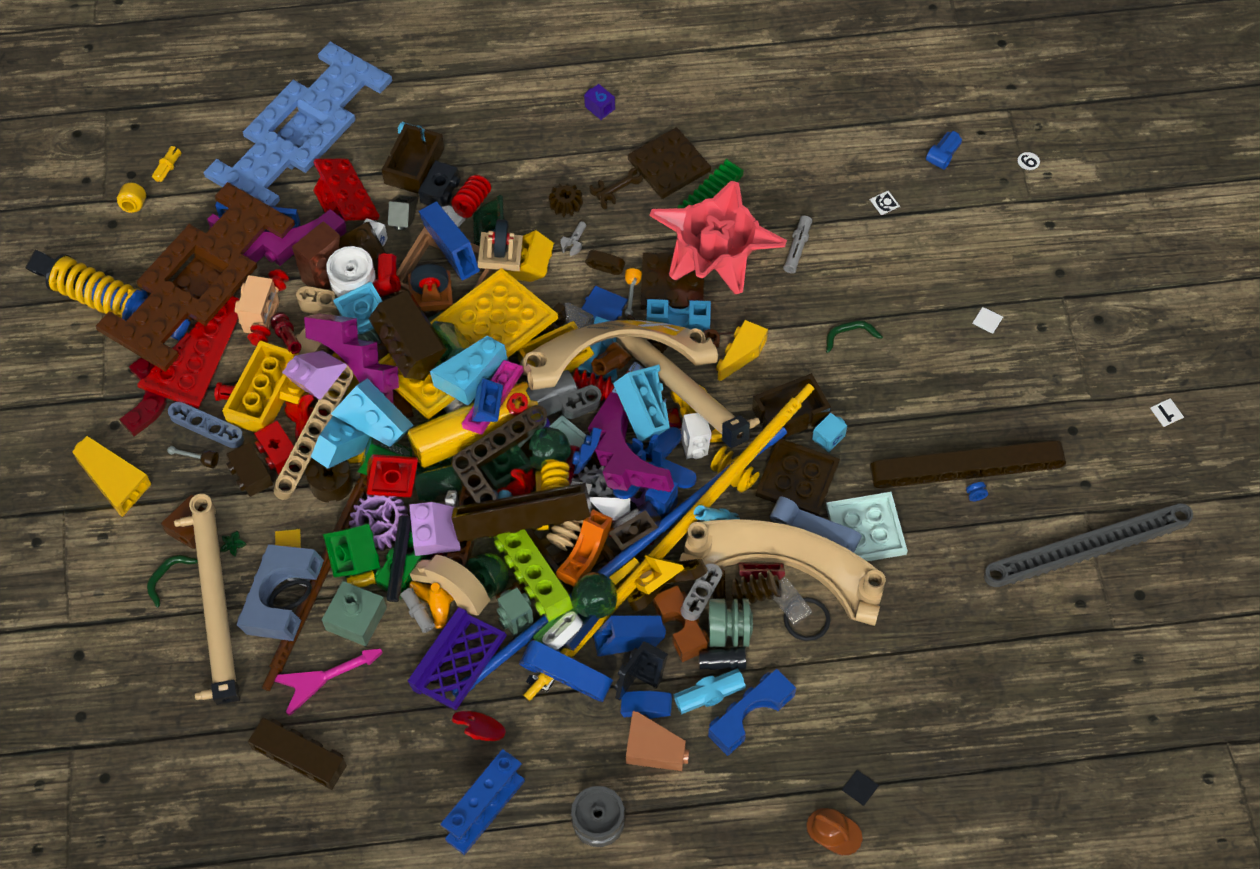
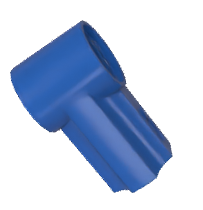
M955 131L947 132L937 146L933 145L926 161L945 170L954 152L961 145L962 138Z

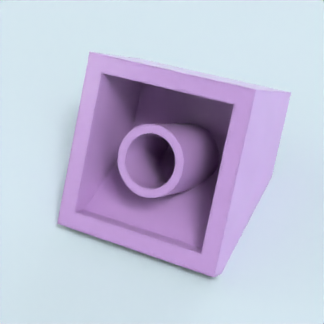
M324 351L295 355L288 362L282 373L298 387L321 400L347 365Z
M434 502L409 505L415 556L460 551V542L457 539L451 519L453 506Z

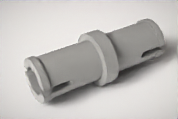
M413 588L404 590L400 596L409 608L410 616L415 618L422 633L431 631L435 627V623H433L428 615L426 605L421 603Z

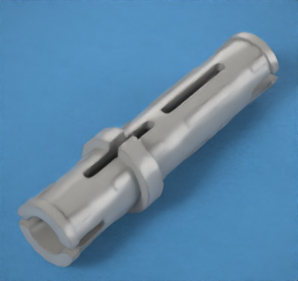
M808 216L800 217L797 230L793 232V241L783 267L784 271L788 273L796 272L804 244L809 239L808 232L813 220Z

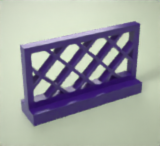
M458 607L408 679V683L414 692L420 695L423 693L457 710L507 635L505 632L468 615L466 610ZM472 623L478 626L479 632L466 635L465 630ZM489 634L498 636L493 643L485 645L483 636ZM480 637L482 646L469 649L468 641ZM465 642L466 650L454 654V646ZM483 651V659L472 663L471 655ZM468 656L469 664L457 668L455 659ZM452 660L453 669L441 672V665ZM471 670L472 675L470 678L460 682L458 673ZM455 674L456 683L444 687L442 678ZM439 679L441 688L434 690L426 688L430 681ZM458 689L459 694L454 702L446 698L445 692Z

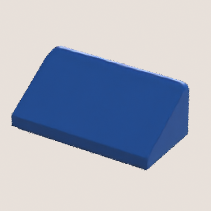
M484 378L481 380L476 390L472 421H498L503 385Z

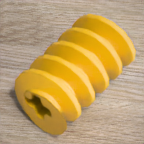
M726 446L719 449L711 462V470L717 471V474L738 458L737 456L732 459L733 451L725 454ZM751 466L747 470L744 469L730 485L737 487V490L742 493L757 481L760 473L756 472L752 475L754 468Z
M553 459L542 462V491L569 486V481L567 480L569 478V473L567 472L569 471V465L567 463Z

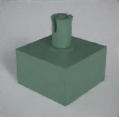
M342 581L322 618L325 630L367 646L387 608L384 597Z

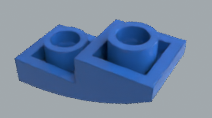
M593 427L590 435L585 436L584 443L579 451L574 452L572 464H575V474H579L588 464L599 442L602 429Z
M657 691L626 692L621 700V714L624 718L632 717L633 711L646 715L649 719L671 716L672 695L671 693Z

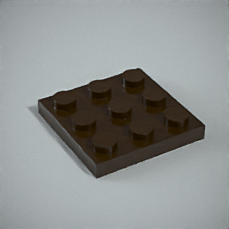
M677 127L628 154L630 163L636 167L637 171L642 174L643 178L661 199L711 172V165Z
M643 253L640 308L641 310H647V299L668 300L669 306L674 309H685L689 306L690 301H703L704 278L697 277L695 270L683 277L674 280L669 276L673 254Z
M780 439L774 446L755 496L774 503L777 502L780 496L795 502L800 510L819 516L840 459Z

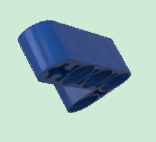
M534 640L528 644L519 662V665L535 673L541 672L600 702L604 701L613 682L606 675Z

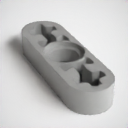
M706 564L707 573L701 578L696 579L681 607V614L685 619L689 621L697 620L704 610L722 576V571L716 564ZM711 572L714 575L708 583L705 580L708 574ZM696 588L705 589L707 595H698L696 593ZM693 601H695L697 605L694 611L691 612L689 611V608L691 607Z

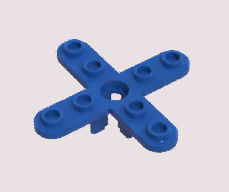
M670 427L659 436L657 434L653 435L645 450H643L641 440L633 438L632 444L626 442L631 451L640 459L646 461V458H652V462L648 463L670 470L672 479L678 483V487L690 488L696 484V474L693 471L665 459L681 441L682 434L680 429ZM631 485L628 491L613 489V494L619 499H628L640 487Z

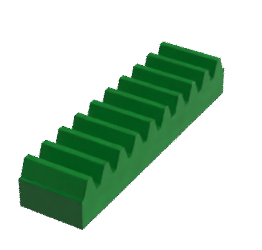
M725 159L724 164H720L719 169H715L714 174H710L708 180L705 179L703 185L700 184L698 190L695 189L693 195L690 194L688 200L685 199L682 205H678V208H685L688 205H695L705 199L713 198L730 181L737 182L741 179L744 170Z

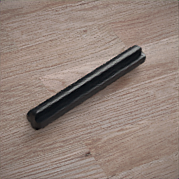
M401 515L398 520L386 596L389 602H398L400 598L411 527V517Z

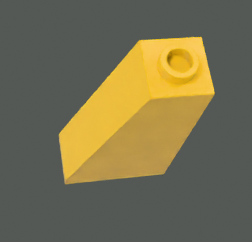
M88 436L77 443L72 451L78 463L122 517L151 486L147 474Z

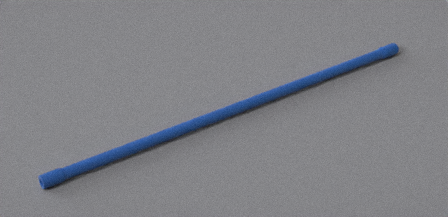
M782 427L758 455L787 434L786 429ZM730 465L664 517L660 522L659 528L631 544L569 594L570 600L572 601L580 593L589 594L685 516ZM545 615L491 658L470 691L533 639V636L549 622ZM471 675L465 677L460 682L468 680ZM458 689L451 690L456 698L459 694Z

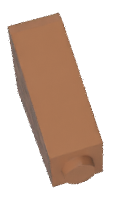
M633 711L626 752V764L682 771L683 763L688 764L690 750L685 749L686 741L642 714Z

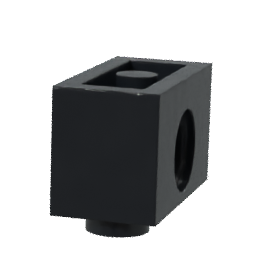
M435 160L418 190L420 203L431 205L437 201L441 207L445 206L446 203L448 204L454 188H457L460 183L458 168Z

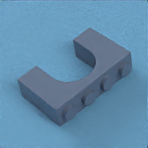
M268 544L262 556L258 572L255 574L250 592L247 594L243 610L238 617L237 626L247 635L294 641L301 620L291 610L270 608L268 604L270 595L279 583L289 578L317 580L324 562L323 558L314 549Z

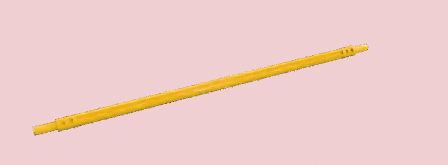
M808 383L795 398L792 397L770 423L648 556L661 559L666 556L687 533L689 526L697 522L698 519L695 516L698 515H694V509L699 505L710 507L802 407L801 403L814 390L811 384ZM646 558L600 607L598 612L601 614V618L573 651L563 648L560 653L573 658L636 589L634 582L639 580L643 573L652 570ZM540 673L537 676L538 679L523 696L528 701H531L544 685L548 686L553 678Z

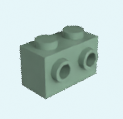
M518 588L512 591L507 590L500 595V598L497 599L499 606L497 612L500 616L498 620L505 630L508 628L513 637L516 638L533 624L532 609L529 606L531 601L526 593L521 594Z

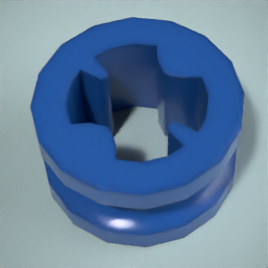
M984 482L973 483L966 488V492L970 494V501H979L988 496L989 493L985 489L986 485Z

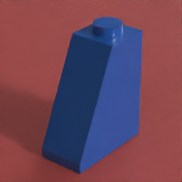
M610 616L593 635L597 656L633 651L635 647L639 648L643 641L655 647L665 638L666 629L662 623L661 616Z

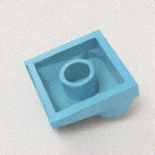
M372 282L333 300L340 316L357 318L358 334H364L374 329L368 318L378 304L382 302V299Z

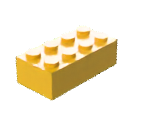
M259 341L222 410L226 421L252 432H257L272 424L285 401L279 399L280 391L289 382V378L282 372L288 362L295 355H299V353L291 354L288 349Z

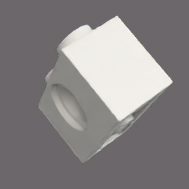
M698 413L684 415L681 441L686 459H699L708 455L711 439L709 423Z

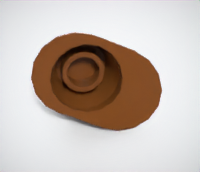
M821 808L814 811L808 819L807 832L810 837L830 851L839 855H851L860 848L862 832L859 826L838 810Z

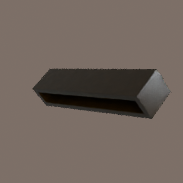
M580 483L453 507L451 519L458 541H473L480 537H495L501 533H516L528 528L538 529L544 525H560L571 520L582 521L587 517H591V502L586 483Z

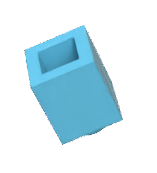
M830 413L814 429L812 440L827 452H830L846 436L847 425L841 417H836Z

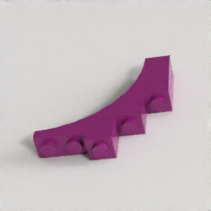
M330 209L319 218L303 226L291 229L283 239L271 232H263L243 255L256 263L265 256L271 263L275 262L281 266L294 255L292 246L324 221L340 237L347 232L345 220ZM215 214L207 218L209 230L220 219Z
M322 313L304 317L307 339L318 341L332 349L350 367L359 383L368 378L394 405L393 389L399 388L398 367L378 363L377 342L358 339L357 318Z
M610 393L588 427L589 433H591L593 427L602 429L595 451L600 465L605 466L603 475L608 488L628 491L631 485H635L637 487L671 492L674 483L670 470L656 467L640 459L626 444L629 419L618 394Z

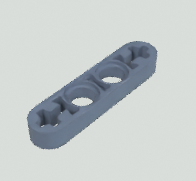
M183 402L172 403L168 408L170 419L180 426L230 448L240 447L244 442V435L241 429L235 425ZM182 410L184 414L182 415L178 413L177 415H175V412H180ZM195 417L203 418L202 422L198 425L191 423ZM214 425L221 426L217 433H211L209 431L210 428ZM237 434L238 438L230 440L229 435L234 437Z

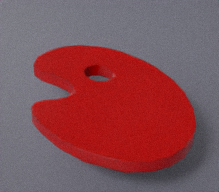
M459 711L453 714L452 717L453 723L469 726L465 729L464 733L475 740L498 741L503 739L506 733L504 726L500 722L482 713Z

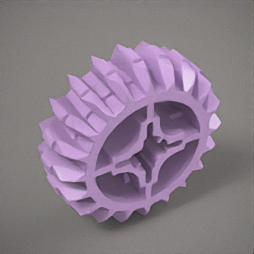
M367 495V500L360 498L361 505H354L356 512L350 513L353 520L349 521V525L351 527L363 525L367 517L370 529L373 532L375 549L378 546L380 550H384L386 544L389 548H392L391 542L396 539L399 517L401 515L409 516L406 514L408 508L403 506L404 502L401 499L397 500V496L374 495L372 497V495ZM393 509L395 510L394 524L390 522V517L392 515L391 511ZM374 519H376V520H378V519H379V520H384L385 523L382 522V521H381V522H380V521H377V522H376Z

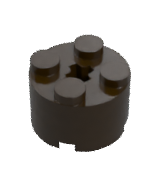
M312 458L305 469L312 494L322 502L343 500L353 488V476L347 460L333 467L326 468Z

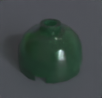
M552 427L537 429L529 444V449L533 450V457H530V461L537 470H541L547 464L545 460L549 459L566 463L571 454V447L567 436L559 429Z
M482 553L470 558L466 562V566L469 565V571L480 581L490 599L506 588L509 582L508 566L496 554Z
M597 572L588 573L580 577L575 582L571 594L572 606L575 611L588 618L589 615H597L596 618L610 615L615 610L618 598L617 589L613 581L608 576Z

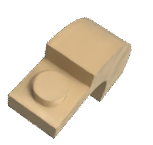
M435 555L432 560L422 559L410 573L413 581L438 583L441 588L453 597L457 606L466 610L468 614L479 616L490 601L480 581L464 566L447 557Z

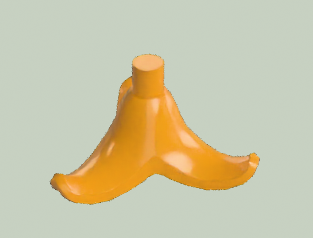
M411 581L409 588H413L417 597L429 604L435 628H444L448 621L450 603L454 600L453 597L441 588L438 583L429 585Z

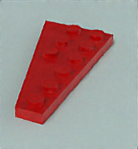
M232 296L206 326L197 322L195 327L172 348L178 352L179 357L165 372L154 366L150 373L137 383V387L176 402H183L199 410L239 320L238 314L235 312V304L240 299Z

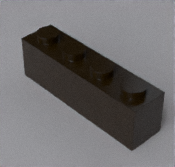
M262 718L248 740L252 750L330 790H333L347 767L344 756L334 749H331V751L324 749L323 745L317 740L311 739L309 741L303 738V735L297 730L291 729L289 731L283 728V724L275 719L269 721Z

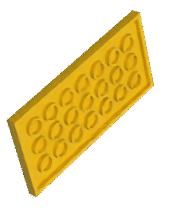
M501 268L430 322L447 348L434 368L486 336L504 344L508 358L558 319V314ZM390 353L378 361L379 364L397 366ZM398 368L399 388L394 390L428 420L455 400L454 397L434 387L430 373L424 381L404 378Z

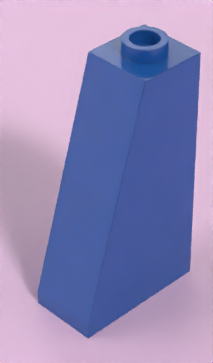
M436 201L419 210L425 228L459 278L463 281L478 273L480 269L478 268L470 241Z

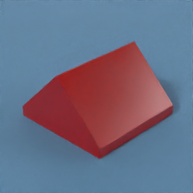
M373 454L367 464V495L411 497L418 458Z

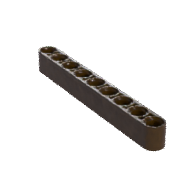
M1047 441L884 459L871 463L870 470L875 488H890L1052 470L1065 466L1066 459L1060 441Z

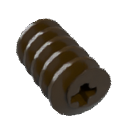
M770 570L767 571V578L760 572L758 580H756L753 574L750 575V582L746 580L745 576L741 577V584L738 583L736 578L733 579L732 597L737 599L738 607L740 604L742 605L743 599H749V602L753 604L757 602V599L762 602L766 598L770 600L774 596L777 598L782 596L780 580L777 575L773 576Z

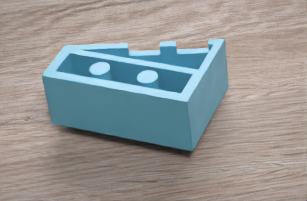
M489 336L482 338L430 371L434 387L469 405L476 396L477 386L483 378L491 380L503 360L508 361L505 345Z

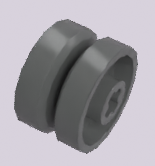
M593 786L584 789L576 796L571 812L572 825L576 836L583 843L591 847H604L615 842L620 837L625 822L624 806L616 792L605 786Z

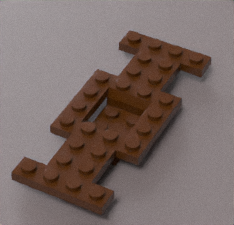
M228 182L215 195V199L229 209L210 230L204 233L188 224L136 281L140 288L150 293V296L130 318L125 321L109 311L96 325L97 331L165 372L179 357L177 351L164 344L186 319L188 321L194 319L206 326L247 280L248 275H251L257 269V263L243 255L265 230L283 239L295 225L293 219ZM194 253L195 258L173 282H170L169 279Z

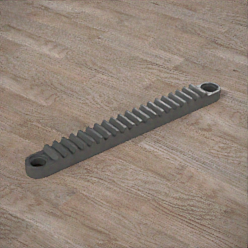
M1175 504L1005 558L987 566L984 580L991 587H1001L1010 583L1015 584L1017 581L1022 582L1026 578L1031 579L1035 575L1040 576L1042 573L1047 574L1051 570L1056 571L1060 567L1065 568L1067 565L1072 566L1076 562L1081 563L1085 559L1097 558L1101 554L1112 553L1126 546L1128 548L1132 544L1137 545L1142 541L1153 540L1157 536L1162 537L1165 534H1171L1173 531L1187 527L1193 518V511L1186 504ZM1183 512L1187 519L1179 520L1176 518L1175 513ZM997 570L1002 574V578L993 579L990 576V572Z

